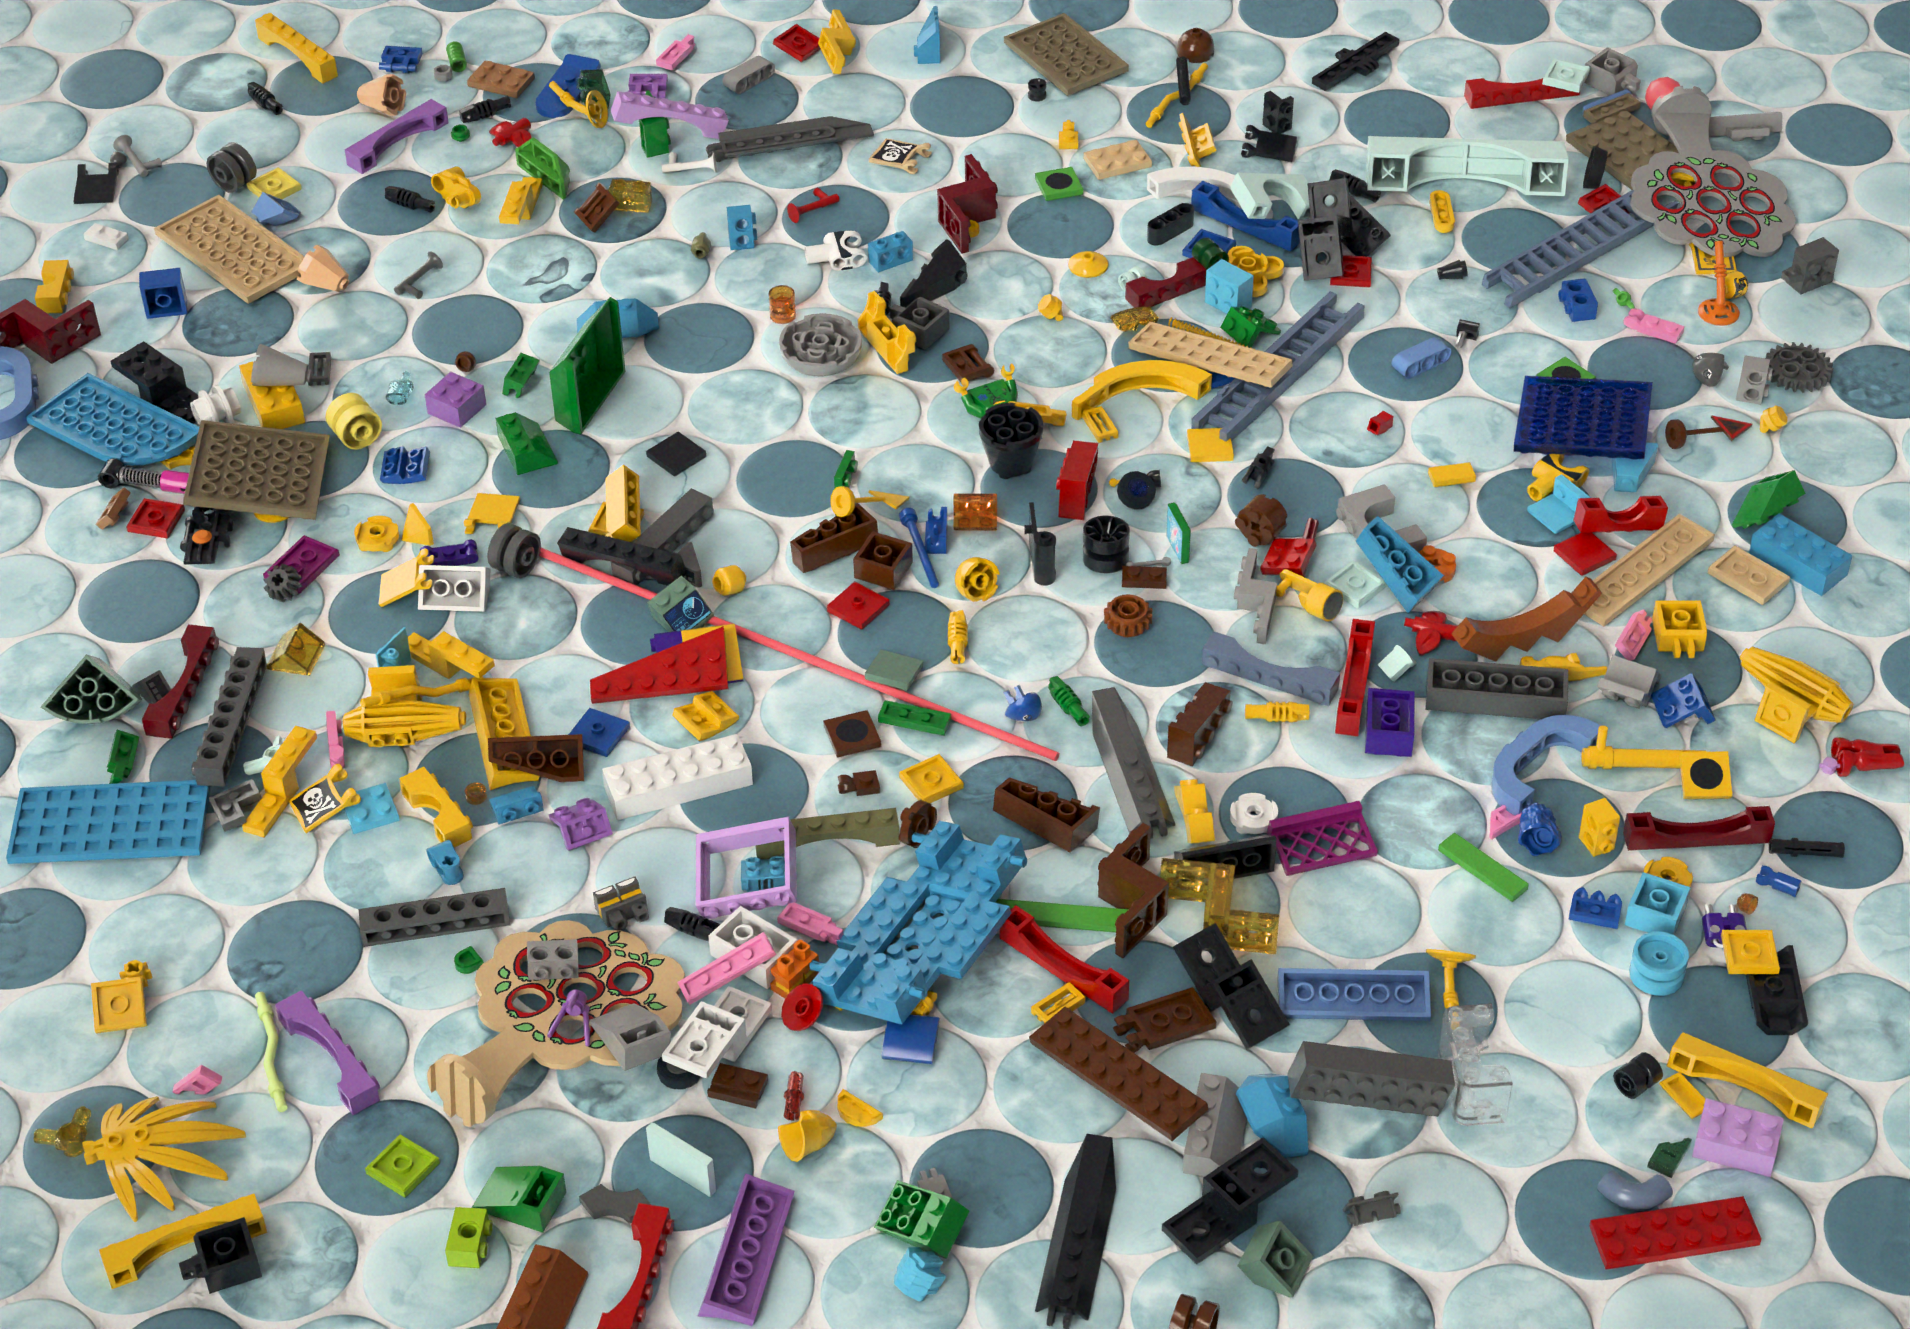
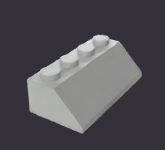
M1201 1073L1196 1095L1207 1102L1209 1110L1189 1127L1183 1158V1173L1205 1177L1241 1151L1247 1117L1236 1095L1239 1087L1225 1076Z

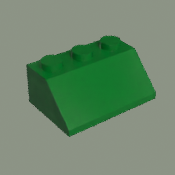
M516 412L495 418L498 438L517 475L558 464L537 422Z

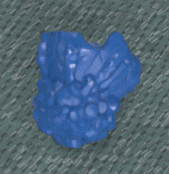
M1534 803L1522 809L1518 841L1521 846L1523 845L1529 850L1532 856L1551 853L1561 844L1562 835L1556 826V818L1553 816L1550 808H1546L1544 804Z

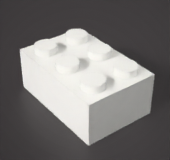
M740 906L709 935L710 955L718 959L764 932L776 955L743 975L768 989L771 986L770 983L775 979L770 969L777 964V959L782 954H788L794 948L793 944L797 942V939Z

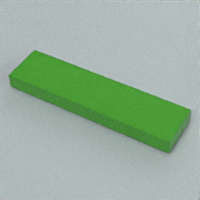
M1455 832L1439 844L1438 851L1511 902L1528 890L1529 884Z

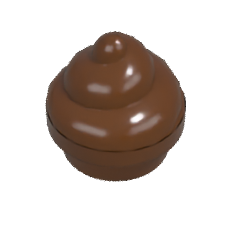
M463 351L456 356L455 364L460 371L469 372L475 368L476 359L470 352Z

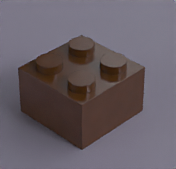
M872 531L853 558L854 578L895 590L913 563L912 543Z

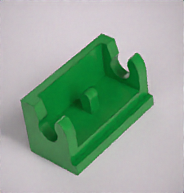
M520 353L504 377L502 394L508 396L511 389H514L516 391V398H519L522 388H524L531 375L535 373L540 360Z

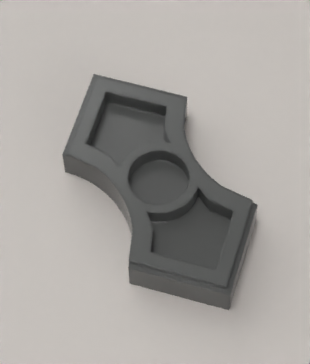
M600 1184L579 1196L580 1203L593 1219L603 1216H617L623 1218L629 1224L633 1221L638 1203L651 1205L638 1188L628 1192H615Z

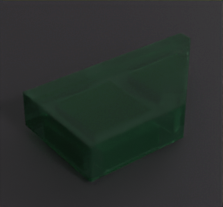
M1684 1138L1681 1142L1671 1144L1670 1142L1659 1143L1648 1161L1647 1167L1672 1178L1688 1151L1692 1139Z

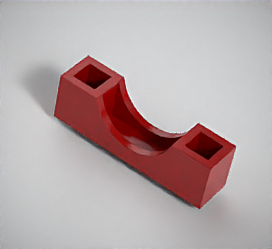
M1640 496L1635 504L1625 510L1609 511L1604 507L1600 498H1578L1573 521L1580 533L1659 530L1664 526L1668 506L1661 496Z

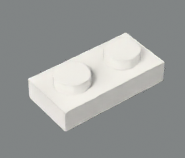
M94 223L83 234L86 241L118 250L129 240L126 232Z

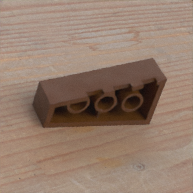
M855 503L854 511L849 516L839 517L835 514V517L831 520L825 519L820 522V526L817 529H809L790 541L793 564L803 573H806L860 550L872 531L878 533L877 520L860 504Z
M1207 682L1201 686L1195 693L1193 701H1189L1185 705L1184 713H1178L1176 716L1177 722H1171L1168 725L1167 758L1192 767L1197 759L1202 758L1206 744L1212 742L1214 731L1216 728L1219 729L1221 727L1224 715L1229 714L1233 704V701L1230 700L1231 690Z
M1009 777L995 789L993 811L1062 849L1071 852L1097 829L1100 807L1092 805L1090 808L1081 805V801L1074 798L1068 801L1059 798L1058 793L1052 791L1041 792L1038 791L1037 786Z

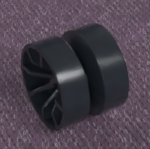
M1097 516L1088 520L1083 527L1084 565L1090 570L1099 573H1114L1122 570V566H1126V563L1129 562V525L1124 520L1115 516Z

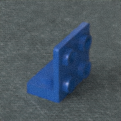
M1692 673L1651 694L1664 728H1668L1693 714H1696L1698 718L1702 717L1707 725L1716 721L1703 687Z

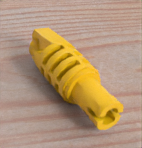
M963 610L951 612L948 622V645L951 648L950 659L952 663L959 664V658L960 663L965 661V648L968 644V624Z
M1268 702L1266 705L1245 704V719L1258 718L1266 719L1268 722H1297L1299 720H1308L1310 715L1309 705L1297 704L1295 702Z

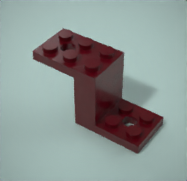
M972 154L965 156V182L937 189L938 222L961 254L969 252V243H971L969 235L970 220L979 223L996 218V209H998L996 201L997 185L995 182H992L988 172L983 170L980 162Z
M23 299L0 313V346L15 348L23 344L51 364L101 335L94 304L90 300L83 302L56 319L27 299Z

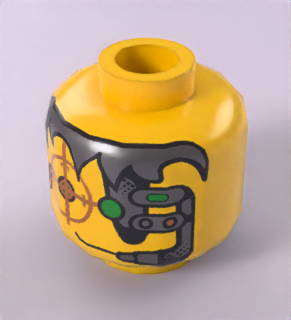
M1739 271L1727 273L1725 277V299L1731 300L1746 294L1748 290L1746 276Z

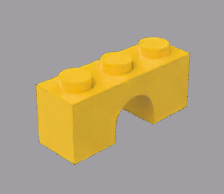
M44 260L41 271L44 285L37 286L35 294L36 305L46 313H63L65 305L68 304V292H71V280L74 279V270L70 268L68 260Z

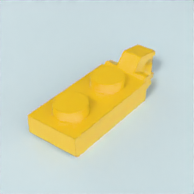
M1008 402L1015 403L1017 407L1026 409L1031 407L1041 415L1043 423H1051L1054 426L1065 425L1067 414L1064 410L1050 409V406Z

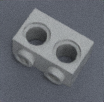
M1744 356L1736 401L1761 405L1762 398L1768 395L1769 385L1766 384V380L1770 381L1773 368H1769L1770 359Z
M577 939L527 941L528 980L578 978Z

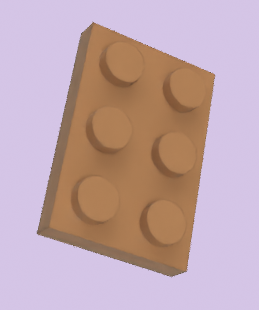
M485 60L468 78L467 84L468 87L518 98L535 79L534 72Z

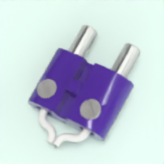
M1711 904L1704 906L1705 915L1701 921L1707 946L1723 948L1722 930H1747L1745 917L1743 914L1738 913L1736 904L1729 905L1730 913H1727V917H1722L1721 913H1714Z

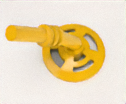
M555 81L550 82L549 87L567 107H572L587 115L595 128H603L606 125L608 119L607 104L599 91H590L586 98V106L575 101V98L569 92H565ZM592 96L596 97L598 101L592 100Z
M1426 949L1427 954L1442 961L1445 992L1443 993L1444 1007L1447 1009L1449 1027L1457 1029L1459 1028L1457 1011L1459 1001L1458 994L1455 991L1454 968H1457V963L1476 959V955Z

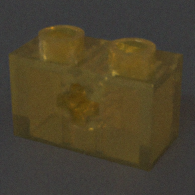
M612 179L608 191L620 202L615 210L649 212L652 203L651 182Z

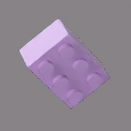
M1706 1098L1692 1157L1771 1177L1784 1118Z

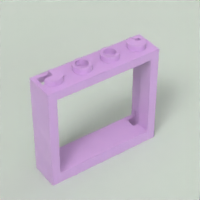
M789 817L696 834V908L702 917L714 919L719 916L730 915L740 906L751 911L797 902L796 830ZM784 840L785 886L710 900V854Z

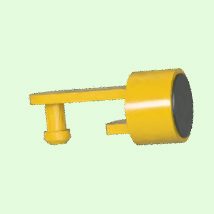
M1283 570L1280 573L1282 582L1277 585L1276 596L1283 597L1287 588L1291 587L1300 591L1298 598L1302 607L1309 614L1324 621H1331L1338 615L1343 604V594L1340 590L1324 583L1313 582L1289 570Z

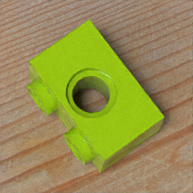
M455 1207L445 1248L448 1266L480 1268L482 1258L487 1256L488 1243L486 1239L487 1236H491L493 1222L488 1218L487 1209Z

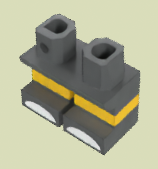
M636 876L616 883V889L611 885L593 892L595 909L607 928L613 926L615 930H623L628 926L627 920L635 918L640 923L649 919L646 895L640 890Z

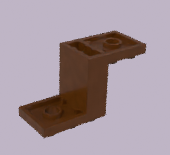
M1142 823L1137 829H1133L1122 843L1117 844L1113 852L1107 858L1104 857L1098 865V898L1115 908L1129 909L1125 914H1120L1115 922V954L1121 958H1124L1167 916L1169 882L1142 867L1150 859L1151 827L1145 823Z

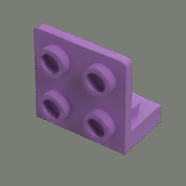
M590 798L580 799L576 802V805L571 807H558L554 810V813L549 814L550 820L560 827L567 850L613 834L605 807Z

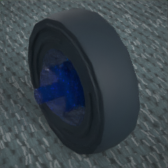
M1139 471L1129 472L1118 483V498L1129 508L1143 509L1149 506L1155 498V483L1145 473Z

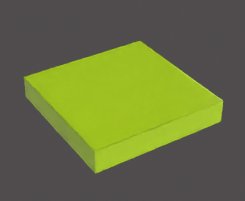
M399 1134L365 1168V1171L370 1177L406 1198L440 1164L439 1157Z

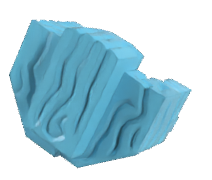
M909 1247L897 1266L894 1284L906 1296L921 1302L928 1294H936L945 1280L946 1275L939 1270L943 1260L938 1255H935L933 1251L924 1252L920 1247Z

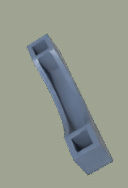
M1213 631L1202 650V665L1326 706L1330 705L1339 689L1340 672L1322 666L1292 668L1270 664L1248 653L1239 645L1235 638Z

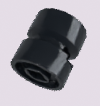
M1641 1052L1630 1060L1629 1063L1614 1072L1613 1078L1617 1088L1624 1096L1635 1099L1645 1092L1647 1088L1659 1082L1663 1077V1072L1660 1064L1651 1054Z

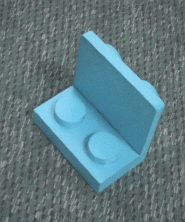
M1561 474L1555 477L1553 494L1528 506L1527 512L1553 533L1557 534L1575 524L1573 519L1578 498L1591 497Z

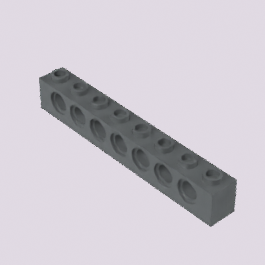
M237 647L234 656L230 658L229 671L225 672L224 685L220 686L219 699L214 702L213 715L209 716L208 729L203 733L202 746L198 747L197 760L192 763V775L195 776L197 785H226L267 667L264 648Z

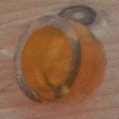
M1744 893L1737 899L1738 909L1749 915L1755 911L1758 905V897L1749 893Z

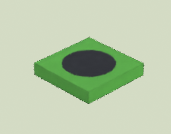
M1072 167L1035 173V180L1046 201L1083 195V187Z
M1563 357L1537 373L1536 380L1568 400L1595 383L1596 376L1567 357Z

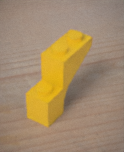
M1198 779L1181 780L1180 785L1174 786V792L1184 817L1187 842L1192 844L1215 841L1212 812H1208L1205 783H1198Z

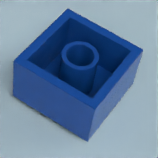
M181 268L139 272V288L147 319L187 314V296Z

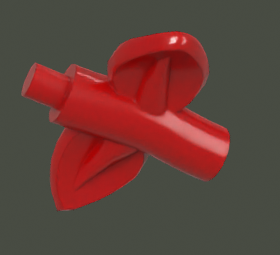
M527 118L520 119L514 125L511 122L504 121L489 130V133L495 136V139L492 140L495 146H504L512 141L514 145L520 147L532 139L531 134L528 132L531 129V123Z
M1428 611L1423 612L1421 617L1415 616V619L1405 618L1404 626L1412 628V632L1417 633L1416 648L1419 655H1425L1437 648L1441 643V639L1456 641L1451 633L1457 628V625L1445 624L1447 620L1445 613Z

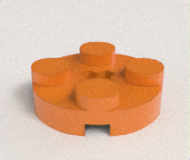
M1431 545L1424 546L1423 550L1418 552L1429 563L1436 565L1434 567L1444 575L1440 581L1444 580V583L1454 577L1456 571V557L1454 554L1437 549Z

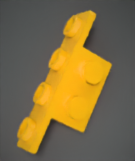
M1181 113L1179 114L1181 119L1179 126L1183 132V140L1186 143L1184 146L1189 155L1187 156L1188 161L1192 167H1201L1199 159L1217 151L1211 128L1206 123L1192 130L1185 115Z

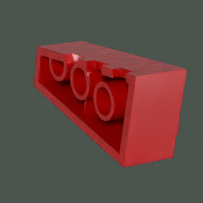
M1073 440L1071 448H1067L1063 467L1060 469V476L1057 477L1056 490H1060L1059 518L1084 520L1085 508L1088 505V496L1091 492L1092 480L1094 479L1098 462L1099 443Z

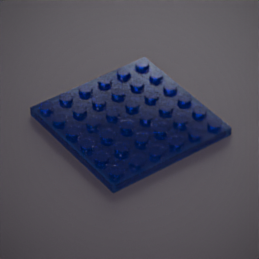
M1525 376L1514 439V452L1542 453L1545 455L1618 457L1633 460L1645 459L1653 382Z

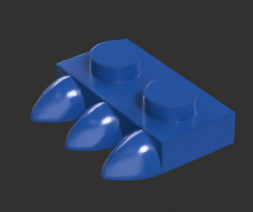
M1581 887L1573 894L1568 920L1618 929L1622 908L1621 898L1618 894H1613L1605 902L1603 893L1598 890L1589 899L1587 891L1584 887Z

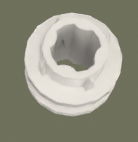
M215 385L212 387V395H208L205 390H201L198 392L199 398L190 403L193 416L199 427L201 420L214 422L223 420L225 423L233 424V417L241 413L238 398L231 387L221 389L220 386Z

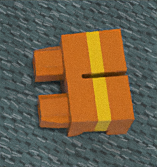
M798 940L793 944L794 948L788 954H782L777 959V964L770 969L771 974L775 977L770 983L771 990L783 998H786L790 991L798 985L809 984L819 973L810 970V963L812 960L819 962V956L810 950V945L803 940Z

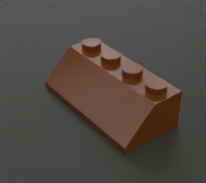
M535 1244L496 1329H565L587 1280L588 1271L561 1250Z

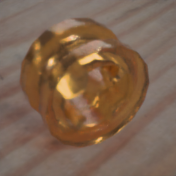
M476 782L467 785L465 788L466 801L471 805L483 803L487 797L485 786Z

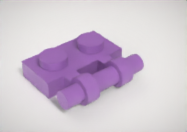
M630 74L628 92L643 96L649 90L653 97L666 98L668 76L667 74Z

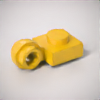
M1071 120L1063 122V131H1059V149H1078V131H1074V122H1071Z

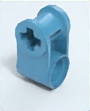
M450 840L426 849L433 868L437 870L445 884L455 885L462 881L464 875L459 866L460 858Z

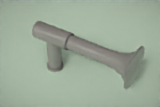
M121 135L115 139L114 149L126 153L141 177L148 175V169L162 166L160 158L142 163L130 147L132 138L129 135Z

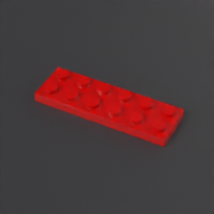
M1744 1196L1590 1220L1589 1225L1606 1270L1759 1246L1761 1243V1236Z

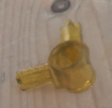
M85 1106L76 1109L72 1121L64 1124L58 1130L36 1129L33 1138L34 1142L55 1145L57 1150H63V1153L69 1157L79 1156L84 1152L82 1142L85 1141L87 1135L86 1125L91 1116V1110Z

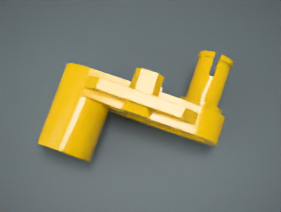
M455 166L434 174L431 178L434 190L440 193L446 203L455 209L458 207L465 209L478 204L481 200L479 189L472 185L469 179L465 178V174L460 167Z

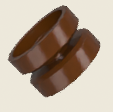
M1181 1294L1171 1317L1169 1329H1217L1220 1305L1206 1300L1198 1309L1196 1297Z

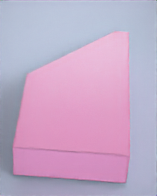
M1505 805L1492 811L1489 838L1494 839L1519 824L1522 812L1514 816L1506 810Z

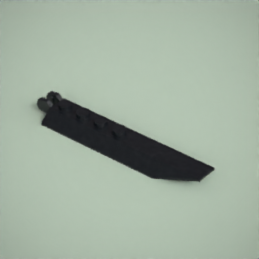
M1086 1134L1065 1178L1035 1312L1048 1308L1047 1326L1053 1327L1056 1312L1065 1313L1063 1317L1064 1329H1070L1072 1317L1075 1313L1085 1320L1089 1319L1116 1193L1112 1137Z

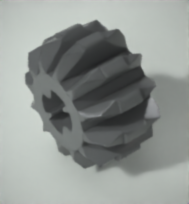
M281 564L280 567L274 565L273 572L267 571L269 577L263 580L266 583L264 589L268 592L270 598L284 603L285 599L292 601L293 594L299 595L296 590L303 587L299 582L302 577L294 567L286 564Z

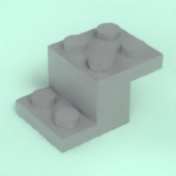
M1612 655L1604 679L1600 678L1597 687L1602 691L1601 694L1605 695V698L1613 701H1618L1621 698L1624 699V702H1627V705L1640 709L1641 705L1647 707L1655 683L1659 684L1661 674L1657 669Z

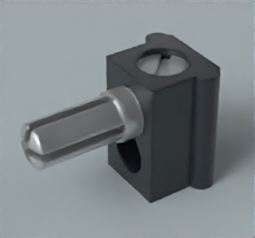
M1460 319L1457 326L1456 336L1458 338L1455 346L1461 348L1465 338L1476 341L1479 335L1480 323Z

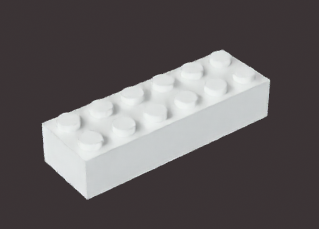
M738 734L602 769L604 788L617 820L753 785L751 763Z

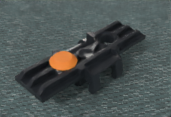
M194 507V510H192L193 516L185 519L186 530L184 540L180 544V549L185 552L184 565L214 564L219 541L224 542L226 548L230 547V537L227 530L230 532L233 530V521L230 515L225 513L224 509ZM208 510H213V511H214V512L209 513V514H205V513H204V512H206V511H208Z

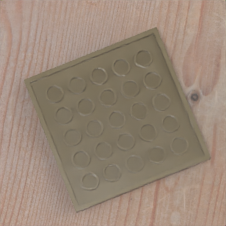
M201 420L183 505L316 520L330 435Z

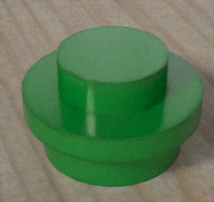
M459 124L452 128L451 137L456 141L462 142L470 137V131L466 125Z

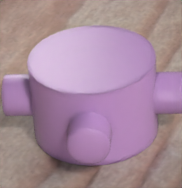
M1826 757L1823 763L1819 764V768H1822L1824 773L1832 775L1836 772V768H1840V764L1834 758Z

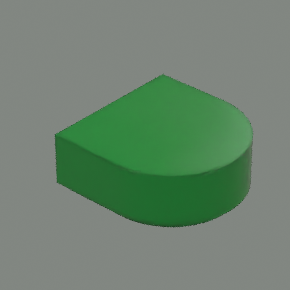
M472 946L461 950L454 957L456 970L463 974H469L478 970L484 963Z

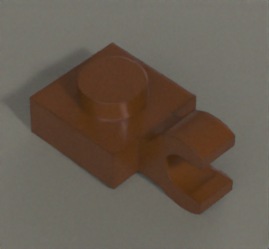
M876 770L853 773V778L849 775L838 776V791L840 794L856 791L857 796L880 793Z

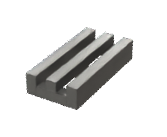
M330 352L310 353L308 369L312 370L308 386H312L313 382H316L317 385H321V382L329 385L331 370ZM318 358L317 376H314L315 359ZM323 358H326L324 376H322Z

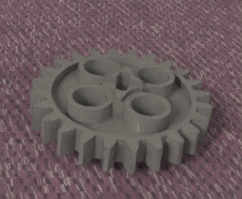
M1792 342L1791 346L1787 343H1784L1783 347L1776 345V349L1771 348L1770 353H1767L1765 358L1770 359L1769 368H1773L1771 383L1778 382L1777 387L1784 385L1785 390L1792 388L1793 392L1800 389L1802 393L1805 392V389L1813 392V388L1820 390L1821 386L1825 387L1832 377L1833 363L1830 362V357H1825V352L1819 353V348L1813 350L1811 349L1812 345L1804 347L1803 343L1796 346L1794 342Z

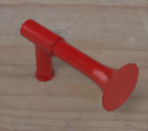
M817 187L814 189L813 194L820 199L800 207L789 203L787 206L789 218L792 222L797 223L802 214L839 202V196L837 194L828 196Z

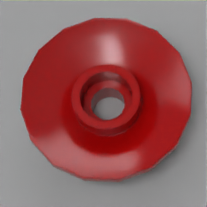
M805 983L798 985L790 991L782 1006L781 1017L785 1026L793 1031H802L815 1023L823 1008V996L820 989L813 984Z

